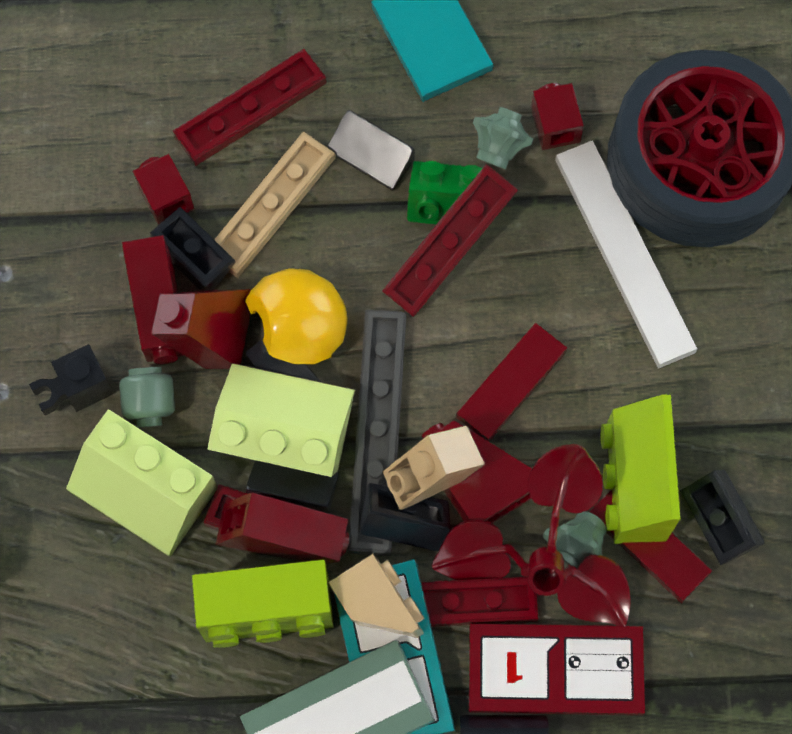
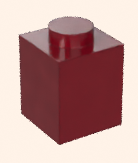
M550 83L542 86L539 90L533 91L531 110L542 150L581 143L584 125L573 84L561 85L559 83Z
M169 153L162 157L149 158L139 168L132 171L138 188L158 225L179 207L186 213L195 209L190 192Z

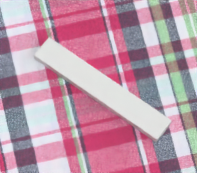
M593 140L557 154L555 161L658 369L695 354L697 347L628 210L623 206L615 192L610 174Z

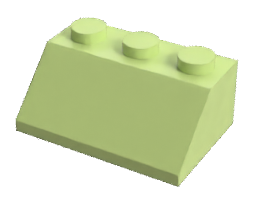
M232 363L215 409L207 449L332 477L339 469L355 390Z
M108 409L83 443L66 489L171 557L215 494L217 484L213 475Z

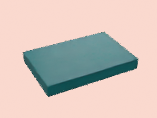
M458 0L371 1V7L422 102L493 71V63Z

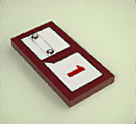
M470 624L469 713L644 715L643 626Z

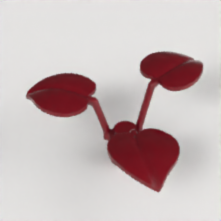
M578 444L562 445L548 451L535 463L530 472L528 490L534 503L541 506H553L547 547L535 550L529 558V563H526L512 545H502L503 535L497 526L487 521L476 519L467 520L456 525L446 536L432 562L433 570L456 580L503 578L509 573L511 569L510 555L521 568V575L523 577L528 576L530 588L535 593L543 596L557 593L558 602L562 609L571 616L585 621L611 623L621 627H625L628 621L631 602L629 584L624 571L616 562L605 556L590 555L581 561L578 568L568 565L564 569V558L556 550L561 508L570 513L585 512L596 505L603 490V478L599 467L585 448Z

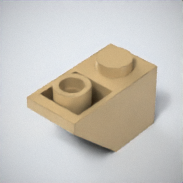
M463 426L426 436L386 468L383 474L388 483L389 490L401 510L462 482L485 464L468 427Z
M372 554L328 582L350 619L357 625L415 638L424 634L418 624L424 617L411 596L403 600L395 586L401 583V580L388 560L381 564Z

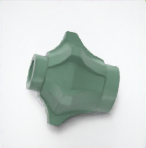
M500 107L497 114L494 113L487 117H475L473 124L479 139V151L476 158L506 169L509 160L511 161L520 150L531 146L534 139L525 132L522 123H520L522 115Z
M589 512L578 513L574 519L558 527L556 550L564 558V569L568 565L578 568L581 561L587 556H602L601 547L607 528L596 515ZM547 528L543 534V538L547 542L550 528Z

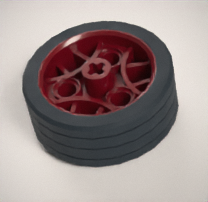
M700 49L676 53L654 63L636 78L624 95L608 142L607 167L612 186L623 206L642 227L662 239L683 246L709 248L732 244L756 232L771 219L792 185V98L786 88L764 68L749 59L725 51ZM677 104L685 115L672 119L666 108ZM712 112H722L727 116L728 120H723ZM650 118H652V119L654 120V122H647V121H648ZM743 141L759 142L761 152L747 154ZM665 146L670 149L672 154L663 155L657 151L656 147ZM763 169V175L760 174L757 170ZM720 176L731 177L737 185L725 184ZM676 181L696 190L697 193L695 195L685 193L673 186V182Z

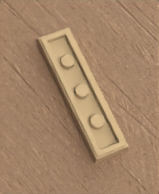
M304 131L214 239L235 259L236 263L229 272L237 278L245 271L336 159L335 153Z

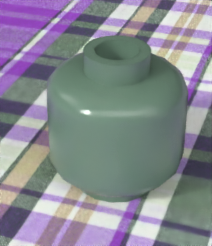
M162 367L129 369V376L122 378L119 383L122 415L126 419H136L137 428L162 426V417L170 416L175 411L172 377L169 374L162 373Z

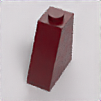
M164 235L122 242L141 350L147 362L153 361L155 364L160 365L173 363L178 360V357L184 355L151 334L160 294L178 293L174 264Z
M252 289L160 294L151 334L204 369H230L232 363L241 365L251 316L245 300Z
M455 420L446 426L443 423H438L426 430L421 437L424 439L430 434L463 427V425ZM469 430L485 465L462 482L444 490L463 521L476 519L493 524L531 500L528 480L532 468Z
M249 493L224 503L216 545L304 562L325 560L327 565L340 561V557L345 554L348 548L349 533L346 532L348 519L256 493Z

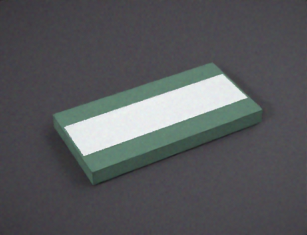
M394 640L240 716L247 734H410L435 722L398 640Z

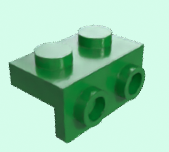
M413 161L408 193L407 220L416 223L437 224L482 168L476 165L460 166L441 164L436 161Z

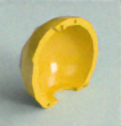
M285 269L265 276L246 297L245 302L250 313L255 314V312H258L262 319L264 327L263 342L268 354L274 358L292 364H316L331 358V355L343 343L348 318L344 301L331 282L310 270Z

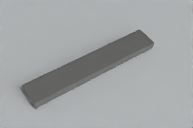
M365 310L349 554L391 556L392 541L361 534V520L368 484L374 483L388 487L383 471L398 458L406 312Z

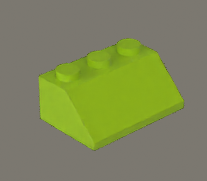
M659 395L613 409L607 424L601 425L602 449H608L609 464H604L603 484L604 489H612L613 505L606 506L605 519L607 530H614V544L625 542H666L680 521L671 395Z

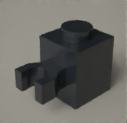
M89 344L51 362L58 377L54 379H39L29 384L35 396L43 391L51 392L50 399L39 404L44 415L57 410L66 399H69L75 411L78 412L114 394Z

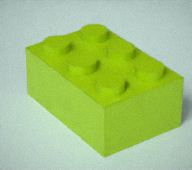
M325 560L192 575L196 628L206 643L213 642V647L236 646L239 644V639L256 637V642L259 643L275 642L282 640V634L299 632V637L302 638L318 637L325 635V629L334 628L330 585L328 583L329 576Z

